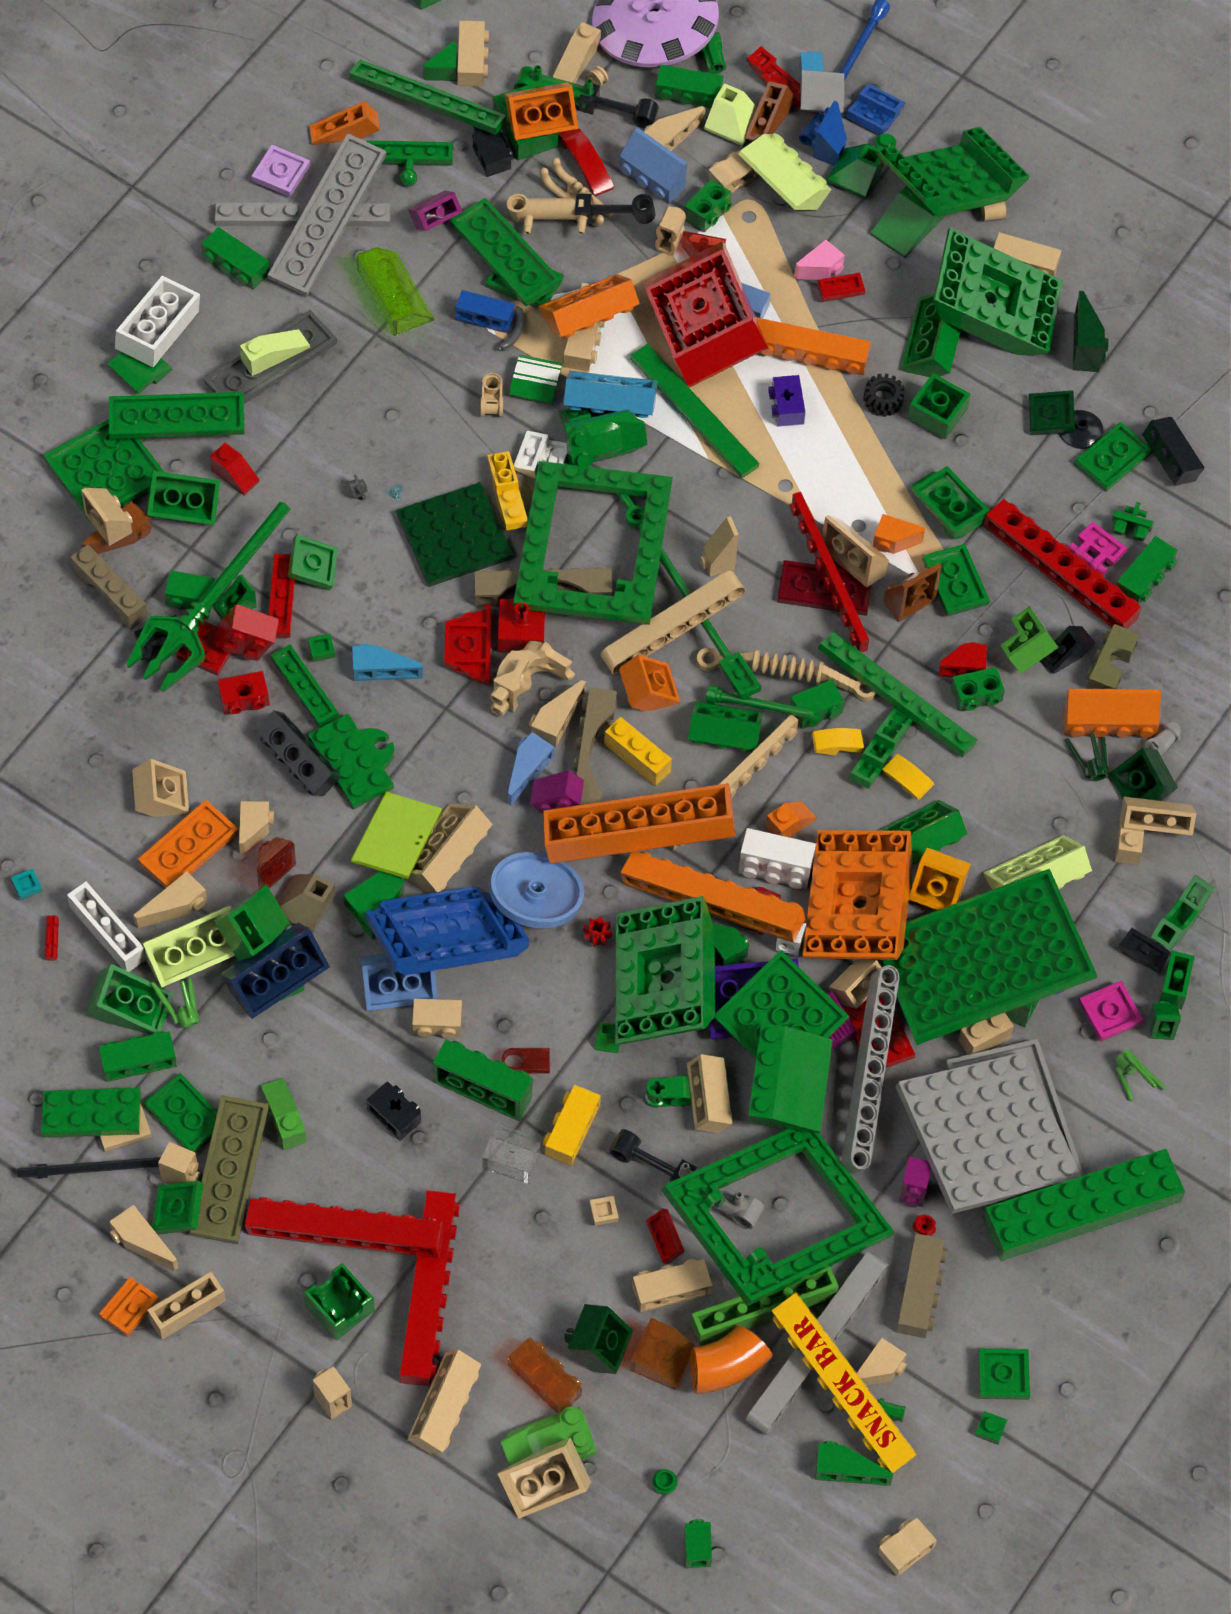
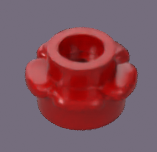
M924 1214L916 1218L912 1228L917 1234L933 1236L936 1232V1222L931 1216Z

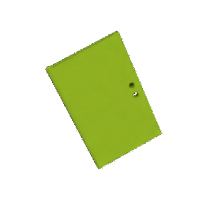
M386 791L351 858V862L409 879L442 812V808Z

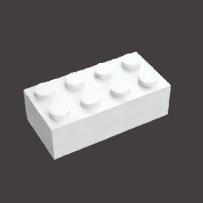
M161 276L116 330L115 349L154 367L199 312L200 294Z

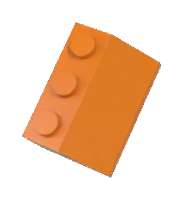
M568 82L504 94L508 118L515 140L579 129L573 88Z

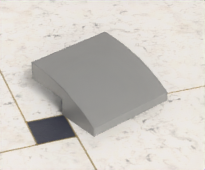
M801 70L800 111L824 113L826 107L830 108L833 101H837L842 115L844 108V73Z

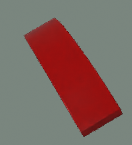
M760 46L746 61L766 85L768 81L787 85L795 96L792 105L800 109V83L776 64L777 59Z
M579 128L558 132L559 142L564 149H568L585 176L584 181L591 193L596 197L613 190L614 186L601 158L582 130Z

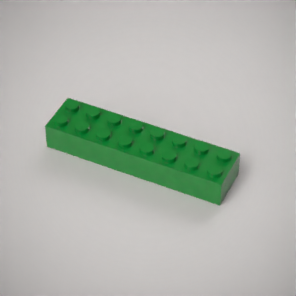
M1162 1149L985 1208L983 1221L1000 1261H1004L1180 1203L1185 1189L1167 1149Z

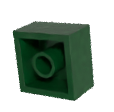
M584 1304L575 1329L568 1328L566 1332L572 1334L565 1333L564 1339L569 1344L567 1348L592 1372L617 1374L633 1329L608 1306Z

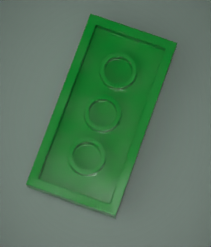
M141 1088L44 1091L42 1138L140 1135Z

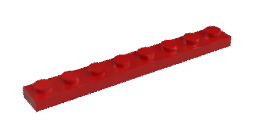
M801 491L792 495V503L789 504L790 511L799 521L798 528L802 535L805 534L808 551L813 553L816 558L815 565L819 572L822 571L825 588L830 590L833 595L832 602L835 609L839 608L842 625L844 628L847 627L850 632L849 639L852 646H856L857 650L861 653L868 651V635Z

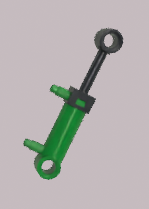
M536 65L534 68L530 66L522 67L514 85V89L529 84L539 88L568 82L572 85L575 106H579V111L593 115L596 106L600 105L633 114V123L644 129L654 123L659 109L655 101L647 98L639 100L638 105L632 106L600 97V85L593 84L591 79H587L583 86L543 75L539 65Z

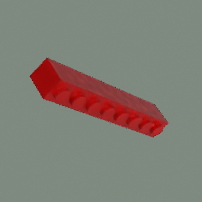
M427 1190L423 1219L431 1217L441 1221L445 1229L440 1258L417 1256L400 1370V1383L430 1387L431 1378L434 1379L437 1373V1364L433 1362L434 1355H439L441 1340H437V1334L443 1331L444 1317H440L441 1308L446 1309L447 1294H443L444 1285L449 1286L451 1271H447V1264L452 1263L454 1248H450L451 1240H456L457 1225H453L454 1217H459L460 1203L456 1202V1193Z
M260 1197L259 1199L251 1198L245 1221V1228L248 1234L253 1236L440 1258L445 1235L442 1222L436 1218L417 1219L406 1214L400 1217L392 1216L387 1212L375 1214L368 1213L363 1209L344 1210L339 1206L326 1208L314 1203L301 1205L290 1200L276 1202L266 1197Z

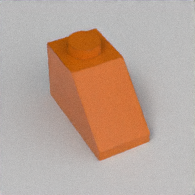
M882 514L874 535L873 547L881 552L895 554L922 543L926 527Z
M802 801L788 802L767 815L765 828L771 834L791 838L814 822L816 816Z

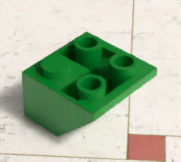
M869 144L845 148L826 182L866 198L884 168V162L876 154L878 148Z

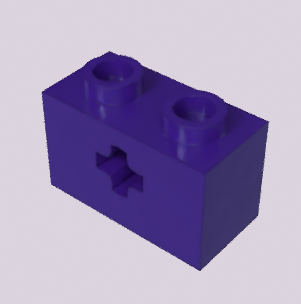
M800 376L773 377L772 386L768 387L769 399L774 401V405L771 407L772 417L777 419L778 427L804 424L806 412Z

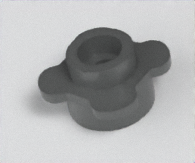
M354 475L355 480L349 481L352 493L355 498L362 496L365 500V492H368L364 479L359 480L357 475Z

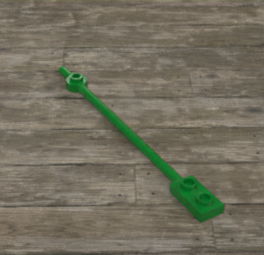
M617 494L627 509V525L641 531L645 508L634 505L628 495ZM662 548L660 562L685 598L691 594V591ZM709 619L701 622L702 627L723 657L719 661V667L740 700L760 692L761 685L740 652L732 655Z

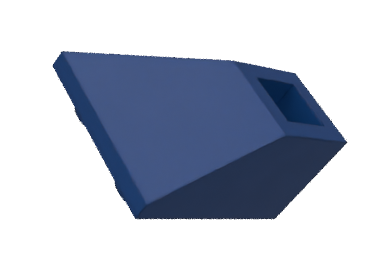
M833 101L830 108L826 107L821 124L817 123L814 128L813 135H815L812 143V148H814L813 158L833 166L836 165L845 150L847 141L837 101Z

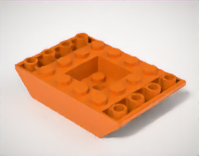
M817 830L803 958L898 959L904 947L912 872L910 831ZM859 900H865V901H867V903H866V905H865L864 907H862V908H856V907H855V903H856L857 901H859Z

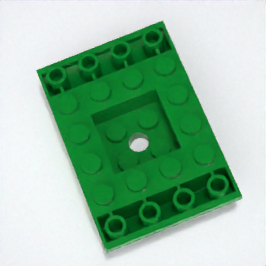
M949 228L933 303L942 321L1016 355L1048 354L1063 280ZM985 296H988L992 300V304L987 302Z
M700 896L616 913L615 1044L622 1045L705 1029L715 1016V933L705 898ZM670 974H674V977L671 980V982L665 984L666 977Z

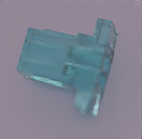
M397 484L394 488L388 489V495L399 501L403 487Z

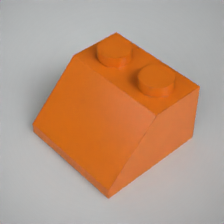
M637 655L619 668L621 680L625 686L631 708L647 712L677 705L681 702L669 663Z

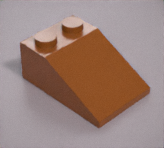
M940 563L924 568L917 573H910L903 581L898 584L893 583L886 588L883 603L898 622L936 601L942 568Z

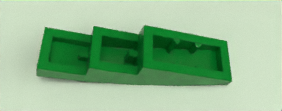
M894 707L875 732L873 740L863 752L860 761L851 771L849 779L870 789L904 738L913 720Z

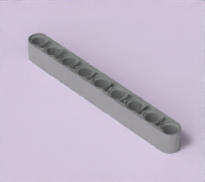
M890 965L875 971L871 975L841 1160L850 1174L866 1169L870 1165L899 984L898 970ZM882 974L887 978V983L883 980ZM879 997L883 1000L884 1005L879 1002ZM875 1019L880 1023V1028L876 1025ZM871 1042L876 1045L877 1051L873 1049ZM868 1065L872 1067L873 1073L869 1071ZM864 1088L868 1089L870 1096L865 1094ZM861 1110L865 1113L866 1120L861 1116ZM857 1133L861 1135L862 1142L858 1140ZM853 1157L858 1159L859 1166L855 1164Z
M870 1251L864 1255L817 1319L834 1343L889 1268L887 1262ZM800 1348L792 1353L746 1418V1422L765 1435H768L815 1371L814 1368L810 1371L803 1362L802 1358L805 1355Z

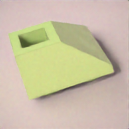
M724 83L713 102L704 130L743 146L746 141V133L757 107L744 91Z

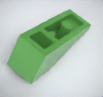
M284 1078L261 1085L283 1150L307 1143L305 1128Z

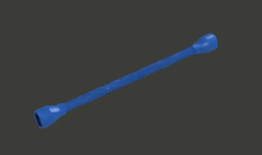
M875 0L871 7L868 23L840 73H844V81L874 27L889 12L890 4L886 0ZM817 113L814 119L803 128L799 135V140L802 144L812 146L815 138L813 131L817 123L821 124L823 113Z

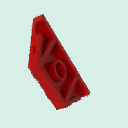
M487 604L480 611L475 613L470 611L463 614L460 618H453L445 622L444 666L486 686H490L491 604Z

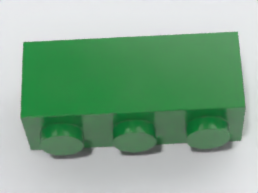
M660 65L655 98L712 108L713 102L723 86L724 76Z
M217 227L201 243L202 256L208 263L215 264L222 272L227 275L230 274L241 285L248 286L252 290L264 280L270 271L268 259L220 227Z
M1155 536L1117 581V586L1129 598L1135 599L1138 604L1142 601L1146 602L1152 594V588L1154 586L1158 587L1164 580L1166 571H1172L1177 564L1176 555L1178 550Z
M157 1031L150 1036H134L127 1041H111L103 1046H99L106 1082L177 1067L170 1031Z

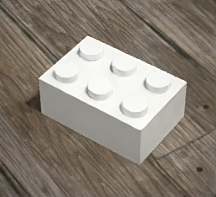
M747 828L740 854L738 874L751 879H764L772 884H786L794 889H807L813 867L816 843Z

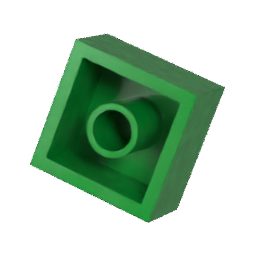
M932 373L910 403L908 419L946 439L967 411L971 394Z

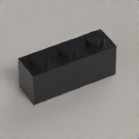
M1173 417L1150 421L1142 436L1174 486L1195 482L1205 467Z

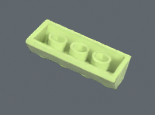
M763 134L739 152V155L794 210H818L832 190L826 185V180L816 175L812 171V166L802 161L798 157V153L784 143V139L778 134Z
M1062 835L983 872L993 890L1050 868L1058 888L1061 889L1072 880L1082 879L1092 869L1085 846Z
M226 906L141 943L145 950L148 965L161 988L235 956L214 920L230 910L231 906Z

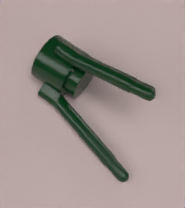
M1090 734L1095 758L1088 761V766L1085 765L1069 738H1066L1065 742L1082 768L1085 777H1090L1091 781H1100L1108 777L1109 769L1105 737H1101V759L1095 734Z

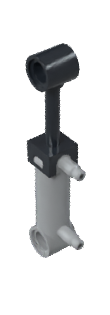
M621 1129L608 1150L615 1159L623 1163H629L633 1157L638 1158L671 1176L670 1182L697 1171L696 1166L683 1159L678 1167L675 1168L639 1148L641 1144L640 1138L625 1129ZM728 1187L719 1189L725 1197V1202L717 1210L732 1217L734 1222L741 1227L752 1229L765 1209L764 1205L752 1196H743V1193L740 1191L735 1192Z

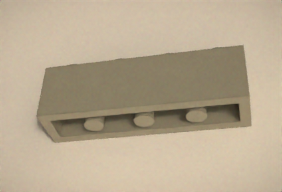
M915 1234L896 1333L926 1338L927 1330L932 1331L935 1316H930L931 1309L937 1307L939 1294L935 1293L936 1285L941 1286L943 1271L939 1270L940 1262L945 1263L948 1250L943 1248L945 1239Z

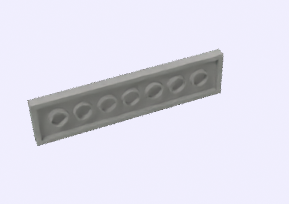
M347 133L269 271L268 279L306 297L308 296L387 155L385 150Z

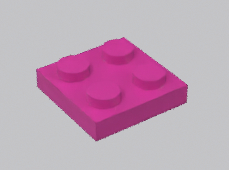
M1122 981L1079 998L1078 1003L1100 1042L1143 1024L1144 1020Z

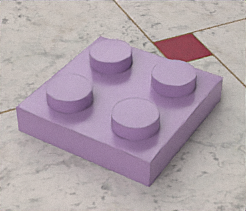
M271 145L252 174V181L291 197L309 169L310 160Z

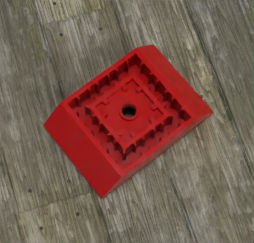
M724 241L645 280V290L667 344L689 387L768 349L766 340ZM704 301V307L696 310L697 303Z

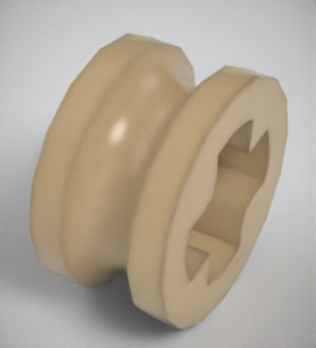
M595 66L593 70L588 72V78L592 80L593 84L600 85V87L609 80L607 73L600 66Z

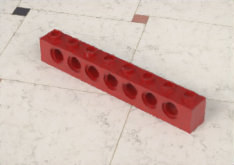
M1003 499L986 515L984 527L1109 627L1113 628L1114 624L1128 629L1139 618L1141 606H1139L1135 599L1129 598L1117 585L1111 584L1106 580L1101 572L1092 569L1083 558L1077 557L1065 544L1054 539L1049 531L1043 530L1031 517L1025 516L1016 505Z

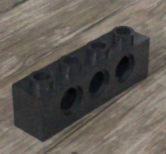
M273 710L256 729L261 736V742L276 752L274 756L280 762L288 765L290 774L304 783L303 788L309 794L325 796L342 777L285 713ZM285 735V740L281 744V737ZM299 750V757L296 760L295 754ZM313 766L314 772L310 776V768Z

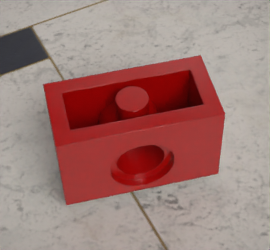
M263 671L218 680V689L224 715L239 714L250 709L259 710L270 705ZM242 693L248 694L247 696H240Z

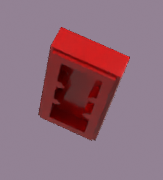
M860 272L820 279L817 282L822 302L865 295V287Z
M662 1208L645 1220L664 1264H669L685 1252L668 1209Z

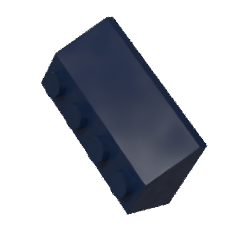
M298 922L280 934L273 942L253 957L239 961L222 972L221 976L230 993L248 1016L253 1019L330 968L310 928Z

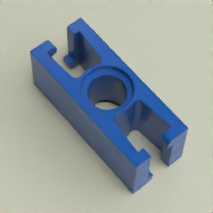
M462 290L455 307V311H457L455 320L508 333L514 318L513 310L515 304Z

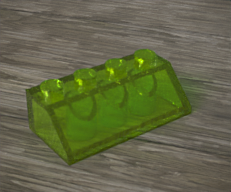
M375 247L356 255L357 271L394 336L434 321L433 315L397 252Z

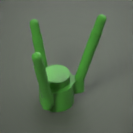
M190 977L187 978L188 991L185 981L182 980L180 982L186 1006L178 1008V1014L173 1010L156 983L152 982L151 986L172 1016L174 1024L180 1023L181 1028H187L199 1023L194 989Z
M1131 1050L1122 1052L1115 1059L1118 1065L1115 1071L1120 1076L1129 1101L1133 1100V1096L1124 1073L1132 1075L1138 1071L1153 1088H1156L1158 1085L1162 1090L1165 1089L1160 1080L1135 1057Z

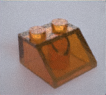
M651 1318L631 1359L630 1371L676 1390L690 1360L691 1349L695 1345L674 1327Z

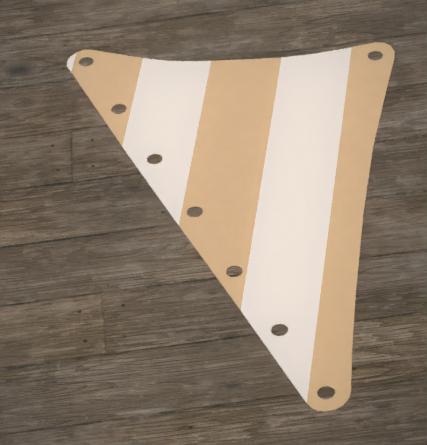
M754 200L740 201L730 208L727 213L720 216L718 222L706 232L701 230L680 243L674 255L661 253L617 273L632 279L640 304L634 306V309L630 312L615 314L613 319L606 321L604 328L600 327L599 332L602 333L600 346L596 345L595 351H598L595 364L591 363L589 372L562 366L561 374L567 377L569 371L649 380L630 359L632 353L649 344L688 386L672 356L645 290V280L722 241L726 245L740 281L771 293L770 305L763 319L819 330L763 206ZM746 211L753 212L756 215L755 221L751 223L745 222L742 219L743 213ZM574 291L555 294L550 301ZM521 301L510 302L515 304L514 310L516 306H519L524 313V328L521 336L513 346L531 357L563 363L568 338H562L553 334L538 308L530 305L525 307ZM701 301L697 303L695 309H702L705 305V302ZM515 313L508 333L489 328L486 329L499 338L506 340L515 328ZM758 353L689 387L759 462V468L742 478L745 481L788 505L792 503V495L801 491L814 520L823 525L827 515L843 520L850 527H852V522L855 520L864 521L866 529L863 532L857 533L865 540H868L872 546L882 514L926 527L922 543L895 554L879 551L889 559L890 564L908 574L917 573L925 568L922 561L923 555L944 550L892 465L840 370H831L819 365H808L800 361H789L781 357L765 356ZM799 375L806 412L804 424L778 427L777 419L772 417L771 407L774 405V401L769 399L768 387L772 386L773 377ZM657 388L653 416L648 415V418H637L738 476L725 460L705 443V439ZM781 480H789L793 485L792 490L789 492L781 491L778 488L779 482Z

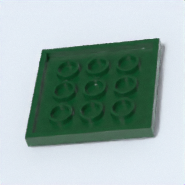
M480 482L396 510L398 520L428 587L513 559L511 548Z

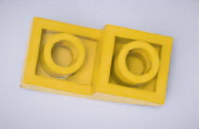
M833 728L813 731L812 733L815 753L836 756L839 751L861 753L864 749L861 729Z
M898 753L882 769L886 776L900 784L905 792L917 800H920L934 785V782Z

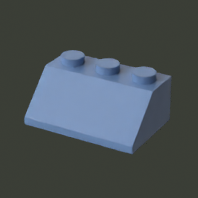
M637 127L620 155L619 169L624 175L636 180L641 187L647 188L654 193L658 199L664 200L669 204L685 189L687 162Z
M386 954L360 957L367 1011L414 1005V999H438L435 970L404 975L394 969Z

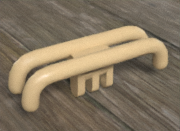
M559 158L552 160V166L557 176L567 184V192L552 181L547 168L540 170L542 182L559 198H576V194H591L589 189L583 187V184L577 182V179L571 177L562 168ZM592 194L594 205H605ZM602 213V214L605 215V216L610 217V216H613L615 213ZM603 215L593 216V224L591 225L601 226L604 222Z

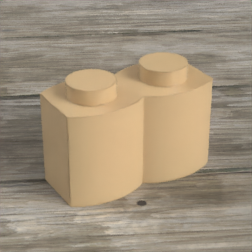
M740 151L729 154L726 160L713 163L709 168L708 180L712 179L733 193L740 186L753 181L758 176V173L739 155Z
M668 206L656 229L658 237L655 242L656 249L671 256L674 255L685 232L683 224L686 220V215L678 207Z
M918 1518L913 1521L906 1520L899 1526L897 1534L893 1536L889 1534L879 1542L880 1547L877 1554L896 1576L904 1573L936 1546L937 1540Z

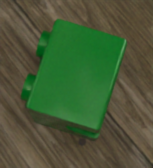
M343 1263L332 1270L330 1278L319 1287L314 1284L304 1292L305 1306L336 1341L375 1311L374 1298Z

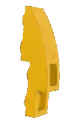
M510 452L487 455L495 496L506 531L527 527L528 519Z

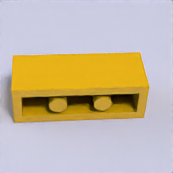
M622 717L617 719L605 731L604 745L655 787L671 772L672 758Z
M577 1085L573 1086L571 1092H566L562 1101L564 1107L561 1112L557 1111L552 1123L554 1125L552 1133L547 1132L543 1141L545 1156L572 1166L600 1107L601 1095Z

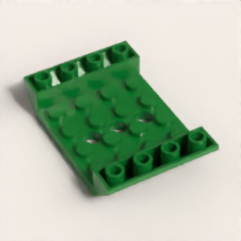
M981 127L964 130L960 145L904 157L895 146L876 150L879 158L936 217L1007 201L1030 177Z

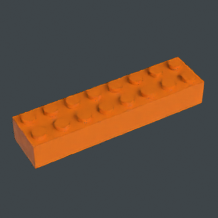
M729 783L543 811L545 848L550 864L736 837L733 800Z

